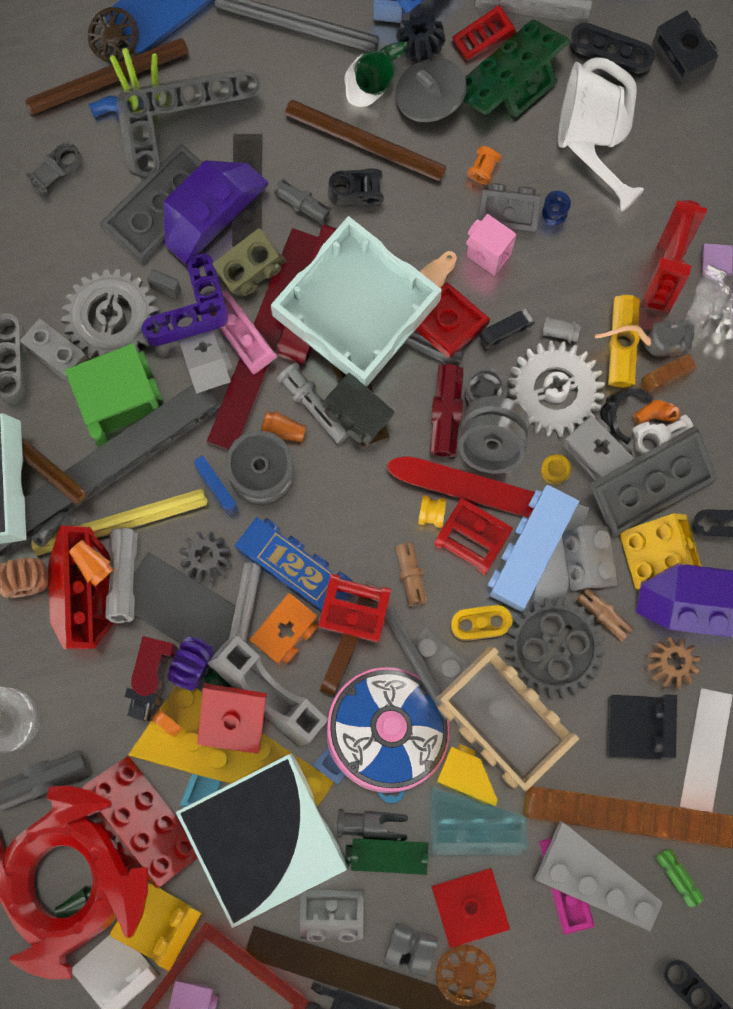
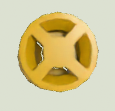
M423 495L418 525L424 526L430 523L434 524L437 528H442L447 498L434 500L428 495Z

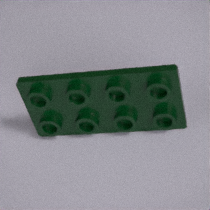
M535 19L531 20L465 76L467 90L463 102L486 115L504 101L509 114L517 118L558 82L550 60L570 44L569 38Z

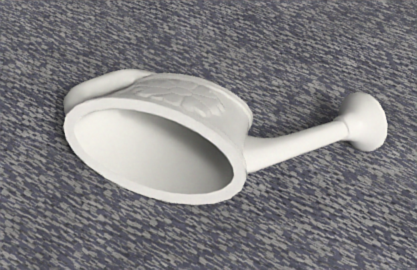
M596 57L588 60L583 65L575 62L572 67L562 103L558 144L561 148L569 146L576 155L616 192L620 199V211L624 212L640 197L644 188H632L623 184L599 159L594 147H614L624 141L629 135L633 123L637 85L634 78L614 62L606 58ZM602 69L622 82L625 86V97L624 87L617 86L592 71Z

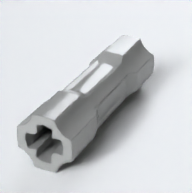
M129 528L113 529L109 537L110 566L113 568V571L110 573L109 592L106 596L105 618L113 623L131 622L134 619L135 596L133 594V577L138 533Z

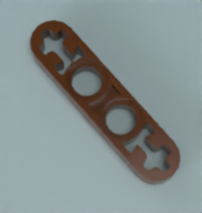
M366 582L365 584L367 586L381 589L380 587L373 585L369 582ZM360 596L356 604L373 608L376 600ZM343 634L321 684L320 692L332 697L335 696L360 638Z

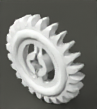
M553 341L549 342L547 351L544 350L541 343L537 345V354H534L531 349H527L526 356L528 361L518 357L517 362L521 368H511V373L517 378H509L507 380L510 386L515 387L508 390L507 395L516 398L514 402L520 404L527 412L530 425L532 423L535 424V433L545 428L546 436L548 437L553 430H556L559 437L563 436L564 429H567L571 434L575 431V425L579 427L584 422V419L587 420L591 415L595 418L591 411L601 410V405L595 401L603 400L605 397L603 393L597 392V390L605 386V382L595 381L601 376L602 371H591L596 364V360L585 363L588 352L585 351L577 356V345H574L568 352L566 351L565 341L561 343L559 350L555 349ZM557 369L565 371L572 377L569 378L563 372H552L546 377L543 387L534 391L536 379L548 370ZM552 383H555L557 387L562 386L561 392H558L556 388L551 389ZM577 389L576 399L565 409L553 410L546 408L540 403V401L546 400L551 404H560L565 401L569 391Z

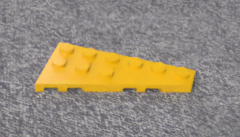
M175 686L160 710L183 729L176 737H173L152 720L128 756L232 784L292 752L264 733H262L259 754L197 745L203 692L197 688L190 691ZM294 754L313 792L314 801L318 808L334 782Z

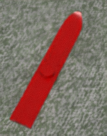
M396 457L387 464V470L393 476L411 485L456 498L462 497L473 503L518 516H525L526 518H529L534 509L528 506L535 494L531 490L415 457Z

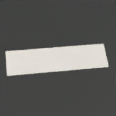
M578 504L564 532L584 526L589 507ZM562 536L535 588L532 603L536 601L541 608L544 607L545 598H549L551 605H555L558 597H561L562 605L564 606L569 587V577Z
M701 688L680 807L712 813L733 697L731 694Z

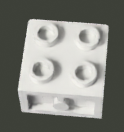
M110 935L72 967L74 976L101 1009H123L160 976L142 953L112 938Z

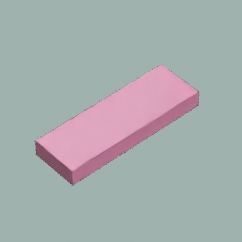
M225 290L223 297L228 311V321L219 329L254 375L276 359L277 356L228 290ZM217 311L211 312V317L217 315Z

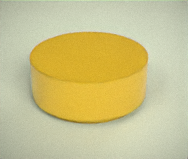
M561 454L549 455L541 466L542 478L551 485L565 483L572 471L570 461Z

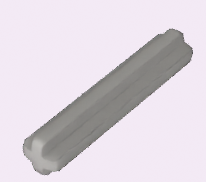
M246 562L244 564L229 639L238 635L245 643L247 641L261 572V566L257 563Z

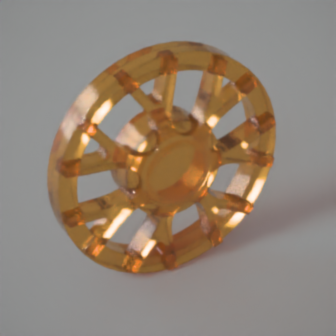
M459 945L449 949L441 957L436 970V980L440 991L449 1001L461 1006H474L483 1002L491 994L496 982V971L492 960L484 951L471 945ZM467 952L477 954L474 964L466 961ZM456 953L461 962L456 967L448 958ZM479 957H481L484 961L479 962ZM487 964L490 972L479 975L477 967ZM442 969L453 971V978H442ZM478 980L489 985L485 993L475 986ZM453 983L460 988L455 996L447 990ZM471 988L474 999L465 1000L464 989Z

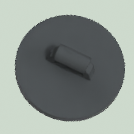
M434 58L431 61L427 59L411 66L401 76L395 91L396 102L401 112L412 120L419 122L437 121L450 115L460 106L466 95L467 83L462 70L455 63L440 58Z

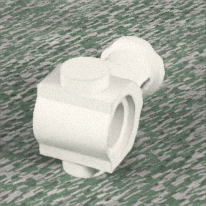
M683 415L679 421L667 426L663 423L650 425L649 422H644L634 427L632 430L635 434L633 437L635 454L639 457L650 451L643 446L642 441L644 439H651L656 443V446H659L693 427V423L687 415Z

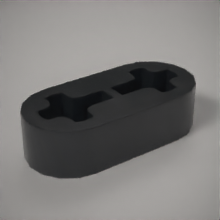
M523 309L489 326L479 334V337L486 349H490L526 331L534 325L535 321L528 309Z
M701 510L692 519L691 528L693 533L703 539L733 540V527L724 526V523H731L733 521V510ZM707 517L708 522L718 523V526H711L708 531H704V527L699 525L698 522Z

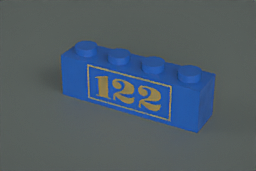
M256 517L234 545L236 551L252 563L259 564L263 571L321 613L330 574L333 573L327 568L329 563L317 554L311 557L303 551L305 546L293 536H290L288 539L279 533L280 527L270 519L266 518L262 521ZM340 571L337 573V575H340V579L353 582L344 573ZM337 591L335 598L349 602L353 594Z

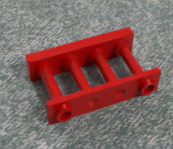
M677 200L656 247L666 250L665 255L661 257L643 295L640 307L669 315L689 278L692 265L685 263L683 256H685L707 212V208L701 207L699 203L692 200Z

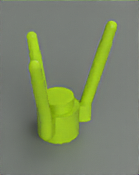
M123 48L122 52L133 88L139 87L128 49ZM152 54L151 85L158 84L156 54ZM111 55L110 60L123 89H130L116 57ZM159 92L156 95V100L160 99ZM135 95L131 96L128 99L131 103L129 106L132 105L133 110L138 107V99Z

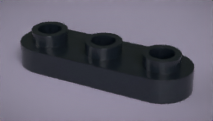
M581 23L572 31L570 43L577 53L591 58H606L622 69L634 73H644L653 64L654 50L645 42L590 23ZM587 39L589 43L583 44L580 40ZM613 48L616 50V53H609L607 49ZM639 57L643 62L637 63L634 58Z

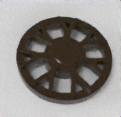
M109 7L98 12L91 20L88 28V43L92 52L101 60L111 62L110 57H107L109 46L114 47V56L118 62L125 60L123 52L119 48L124 41L129 45L127 48L129 55L133 53L137 46L139 29L137 22L129 12L118 7ZM121 13L125 16V18L123 19L122 23L118 25L116 24V20L119 14ZM109 14L110 23L105 25L103 17ZM97 25L102 27L100 35L94 34ZM132 26V35L125 36L124 28ZM102 39L104 44L98 50L95 43Z

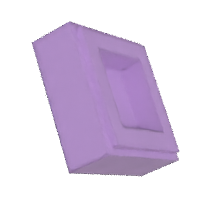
M703 244L701 275L730 277L733 269V245Z

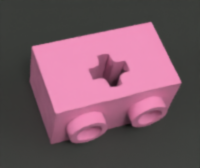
M487 214L482 221L477 219L468 231L470 237L466 242V245H468L466 257L493 276H496L512 255L517 234Z

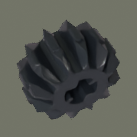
M423 12L419 17L410 14L409 21L401 20L400 28L397 29L396 33L398 42H407V49L404 52L407 59L411 60L416 57L419 63L422 58H427L431 61L433 54L440 55L442 46L445 43L443 25L441 21H436L434 14L427 18Z

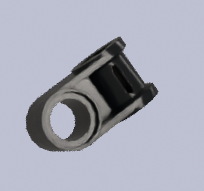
M368 168L334 172L330 176L328 183L329 200L339 206H372L381 204L384 201V195L381 193L380 179L383 177L382 171ZM342 184L347 186L348 190L339 192L334 187Z

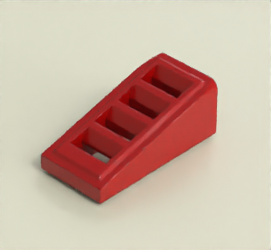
M499 4L453 35L452 39L468 62L509 39L517 32ZM498 20L503 29L498 31L493 22ZM489 26L494 35L489 37L483 29L484 27ZM477 31L480 33L484 40L480 44L473 34ZM466 37H469L474 45V48L469 50L463 40Z

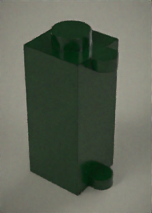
M353 838L352 845H346L345 861L347 864H351V871L427 875L429 843Z

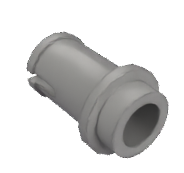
M546 317L542 336L565 339L571 344L572 341L578 342L581 325L576 324L575 320L570 323Z

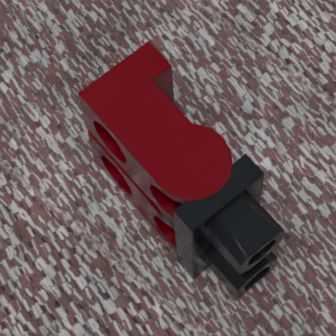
M142 636L131 678L132 689L127 688L125 697L131 700L127 716L151 722L155 706L161 707L163 705L164 698L160 697L165 690L163 677L168 659L173 660L176 651L179 649L175 644Z

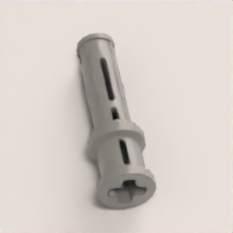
M297 362L289 365L279 374L276 380L279 383H284L292 392L295 402L303 403L335 440L336 444L344 441L349 436L348 429L342 423L332 421L325 414V409L322 407L324 400L315 391L317 389L316 384L313 381H308L299 370L300 366Z

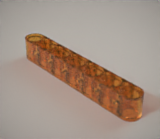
M531 786L525 792L523 818L555 823L562 821L568 825L733 848V815Z

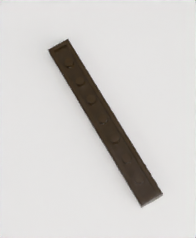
M253 926L244 954L245 958L400 1009H495L496 1007L495 1004L257 926Z

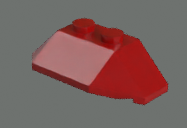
M60 526L48 561L50 624L63 649L93 650L114 625L113 622L105 618L110 574L96 586L91 581L87 583L69 551L83 540L110 561L111 558L106 548L96 538L91 527Z

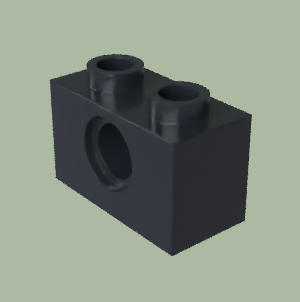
M687 10L657 28L654 41L684 85L714 68L719 56L715 44L711 40L708 41L703 34L699 21L695 17L692 18ZM683 44H690L694 49H687Z

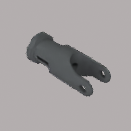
M338 809L336 837H342L344 834L362 836L363 839L407 840L406 834L389 832L381 824L390 821L405 822L408 820V816L400 813L365 811L363 814L344 812L343 809Z

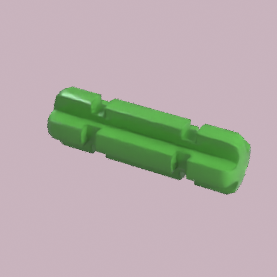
M666 849L658 854L657 860L662 867H666L667 875L679 893L684 894L683 899L687 905L695 907L704 900V896L698 888H694L695 883L683 865L676 861L678 858L673 850Z

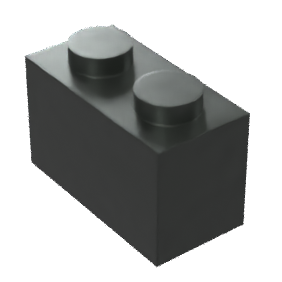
M350 372L330 392L322 405L325 409V414L332 421L342 423L354 440L357 442L363 441L367 446L386 426L395 413L392 408Z

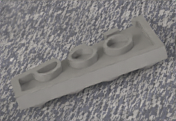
M426 627L413 641L442 692L470 666ZM478 672L451 697L490 740L497 735L519 709ZM453 718L455 724L461 729L462 726ZM476 741L471 744L477 755L483 751Z
M559 822L535 880L651 931L663 902L564 822Z

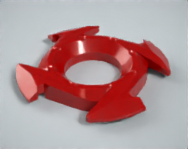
M75 786L49 787L46 798L52 802V810L20 833L7 847L6 851L0 836V903L16 931L25 941L32 945L30 948L12 955L9 961L35 976L46 979H73L72 966L66 963V954L72 953L104 931L116 918L126 938L134 936L144 914L147 900L148 867L132 868L129 873L105 830L98 823H94L87 818L99 811L110 808L112 806L111 800L92 790ZM63 845L79 851L87 860L92 873V890L89 899L80 911L67 918L57 917L47 912L38 901L34 888L35 872L41 859L50 850Z

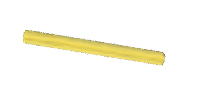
M198 489L79 526L91 527L98 539L110 535L113 529H131L206 506L208 500L205 491ZM57 533L43 547L37 546L32 540L31 545L34 554L41 556L51 553Z

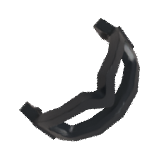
M641 388L615 392L606 398L607 402L601 407V420L609 426L610 434L625 444H629L631 439L620 431L617 424L616 413L618 405L629 395H636L646 402H652L654 397ZM608 412L610 413V423L608 420Z

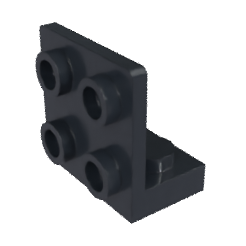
M664 694L661 697L610 696L609 757L672 760L676 758L677 695Z

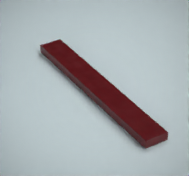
M294 228L291 229L282 251V256L286 263L281 266L280 272L272 277L253 324L274 353L277 350L285 326L272 316L271 304L296 275L307 267L318 238ZM240 357L208 436L207 444L228 451L234 441L243 435L271 362L253 375Z

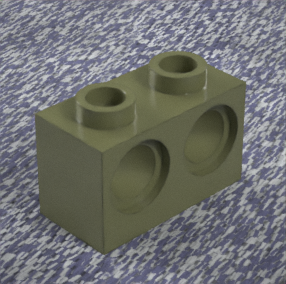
M258 228L212 263V265L229 290L240 297L254 292L258 287L257 284L264 278H271L279 273L281 266L286 263V260L269 235ZM267 250V259L262 263H258L259 253ZM243 267V277L235 281L234 275L236 270Z

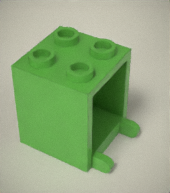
M134 344L65 369L89 434L95 440L98 448L108 442L107 434L135 424L159 407L158 404L163 403L154 378L148 379L153 374L143 351L137 352Z

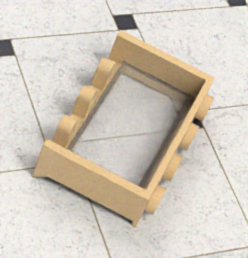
M488 646L457 679L436 697L441 703L438 709L449 721L454 718L462 726L459 732L469 743L472 744L476 741L483 749L480 753L481 756L492 767L497 764L505 772L501 777L512 789L519 787L527 791L579 738L576 734L570 733L559 722L561 719L557 714L548 710L538 699L539 695L519 679L517 671L512 666L506 665L497 655L499 651L495 647Z

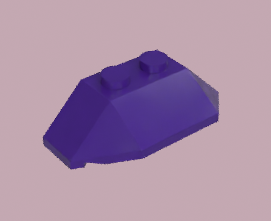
M205 160L163 201L166 247L187 266L191 257L199 254L269 185L268 181L248 163Z
M677 563L658 573L650 580L647 579L641 582L636 613L669 630L733 637V570Z

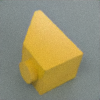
M461 744L458 745L457 749L451 746L436 783L481 803L495 807L498 801L481 759L475 757L476 751Z

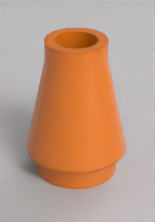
M275 410L273 413L266 411L260 431L271 432L282 440L301 443L306 425L300 424Z
M83 540L69 551L87 583L91 581L96 586L113 571V568L109 565L110 561L88 546Z

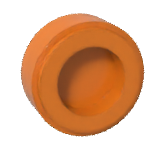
M160 709L152 716V720L173 737H176L183 729Z

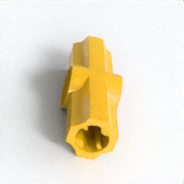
M634 295L614 297L612 330L624 326L639 325L640 298H636ZM623 331L611 335L609 342L608 385L616 388L635 386L637 345L640 339L637 331ZM627 337L631 345L627 347L622 346L618 343L617 338Z

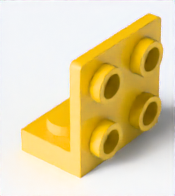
M673 513L632 527L620 534L636 589H640L641 582L647 579L650 580L658 573L677 563L702 566L687 514Z
M148 882V895L144 914L134 936L126 938L118 920L114 923L109 935L153 959L158 966L170 971L201 913L195 907L160 888H155L153 884Z

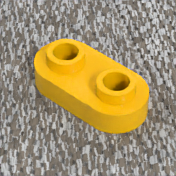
M501 605L462 609L453 616L451 630L454 636L462 641L500 637L505 635L509 628H511L512 615L507 608ZM499 617L502 625L494 627L491 624V618ZM462 621H469L472 628L469 631H464L461 629L460 623Z

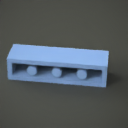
M546 484L542 492L536 490L528 505L534 508L529 518L522 517L515 531L520 534L516 544L514 545L509 542L501 558L506 561L502 571L500 572L496 569L487 585L492 588L489 594L490 597L522 613L579 500Z

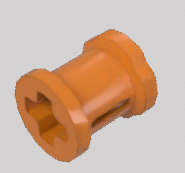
M481 146L476 151L478 156L473 167L468 169L467 176L477 183L489 185L492 181L491 174L495 165L500 163L502 156L490 147Z

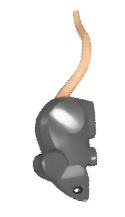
M684 320L673 322L674 325H671V321L654 323L653 328L643 330L636 325L624 326L597 334L595 338L633 330L638 332L646 350L655 356L670 354L676 357L682 353L683 349L685 351L692 349L695 327L693 324L684 326Z

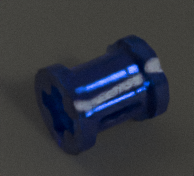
M552 191L547 195L542 209V216L547 224L557 226L565 222L571 206L569 196L562 191ZM554 206L560 207L558 211L552 210Z

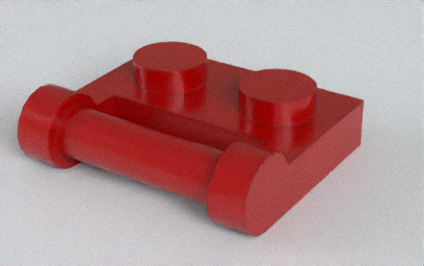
M461 497L433 545L440 549L444 547L478 567V572L486 576L511 534L513 527ZM452 530L489 550L486 557H482L450 538Z
M331 573L318 628L378 643L391 588L382 586L379 589L340 579V575ZM341 591L378 601L377 607L375 609L336 599V592Z

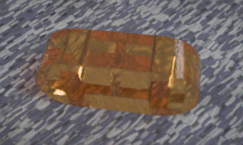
M688 354L648 373L641 381L647 392L652 393L691 374L698 366L692 355Z

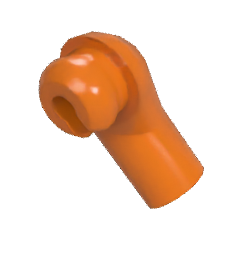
M654 400L633 414V418L638 425L649 422L652 419L674 422L680 417V410L672 403Z

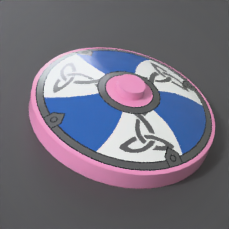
M384 667L358 674L349 680L337 693L327 714L329 720L326 722V740L333 760L350 780L372 791L395 793L406 791L421 784L437 770L448 749L450 739L449 720L443 719L420 677L406 670Z

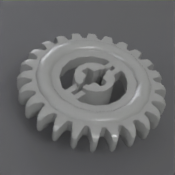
M106 268L103 270L102 276L93 271L92 280L82 277V287L76 284L72 286L76 294L66 295V299L71 304L62 306V310L69 314L63 316L61 321L64 324L70 325L64 329V333L66 335L73 334L69 341L74 345L79 343L78 348L84 352L88 349L87 355L90 360L97 353L101 356L130 344H134L137 352H139L138 343L145 347L149 346L142 332V325L147 318L159 314L157 307L150 306L155 304L157 299L155 296H147L151 292V288L149 286L141 287L143 284L142 278L132 281V272H127L121 277L120 269H116L114 274L110 275L109 270ZM107 296V300L101 302L96 309V317L101 326V333H99L89 323V311L99 298ZM119 297L127 301L131 307V319L125 328L126 317L121 306L118 304ZM115 312L116 317L113 316L111 321L107 322L106 318H110L112 313Z

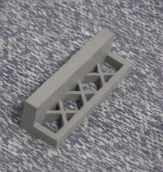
M475 0V7L492 10L500 4L504 12L581 24L588 22L592 1Z

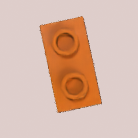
M288 593L251 637L250 642L279 667L283 662L289 664L299 652L296 646L303 638L308 641L318 629V625L315 624L318 621V616ZM290 625L293 626L291 629L293 636L290 638L286 635L282 639L280 628L282 626L284 628H288Z

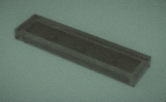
M233 134V162L248 163L262 177L263 135ZM262 192L232 220L233 247L258 228L262 230Z

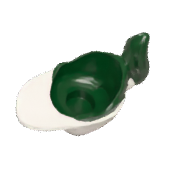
M407 42L388 44L379 52H367L359 55L347 69L344 78L346 97L349 103L357 107H366L384 94L394 76L393 60L399 59L407 49Z

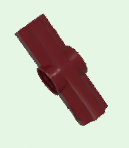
M454 364L438 365L436 396H433L431 423H433V429L431 433L430 455L442 458L456 457L458 427L461 426L463 399H461L464 368Z

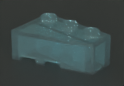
M430 787L431 856H525L528 850L527 817L491 805L486 806L471 801L469 798L458 797L440 791L438 788Z

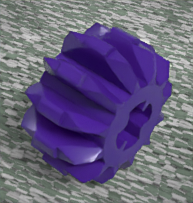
M190 636L185 638L172 660L167 674L168 680L182 689L195 690L209 667L207 663L212 658L213 647L199 638Z

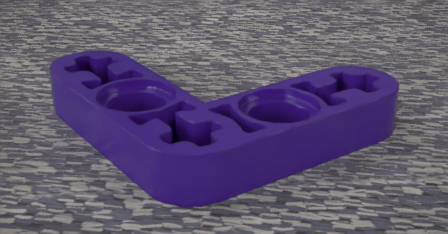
M196 254L187 263L197 303L151 316L143 322L142 332L150 345L161 346L218 329L227 323L228 311L216 269L212 265L214 263L213 259L208 254ZM200 266H204L207 276L201 277L199 272ZM212 286L215 288V291L210 295L200 294L201 290L205 287ZM217 311V315L211 317V312ZM197 315H201L202 321H199ZM183 318L193 319L192 323L187 327L178 326L179 321ZM170 323H171L172 326H173V329H172V330H170L169 325H168V324H170ZM159 328V333L154 334V329Z

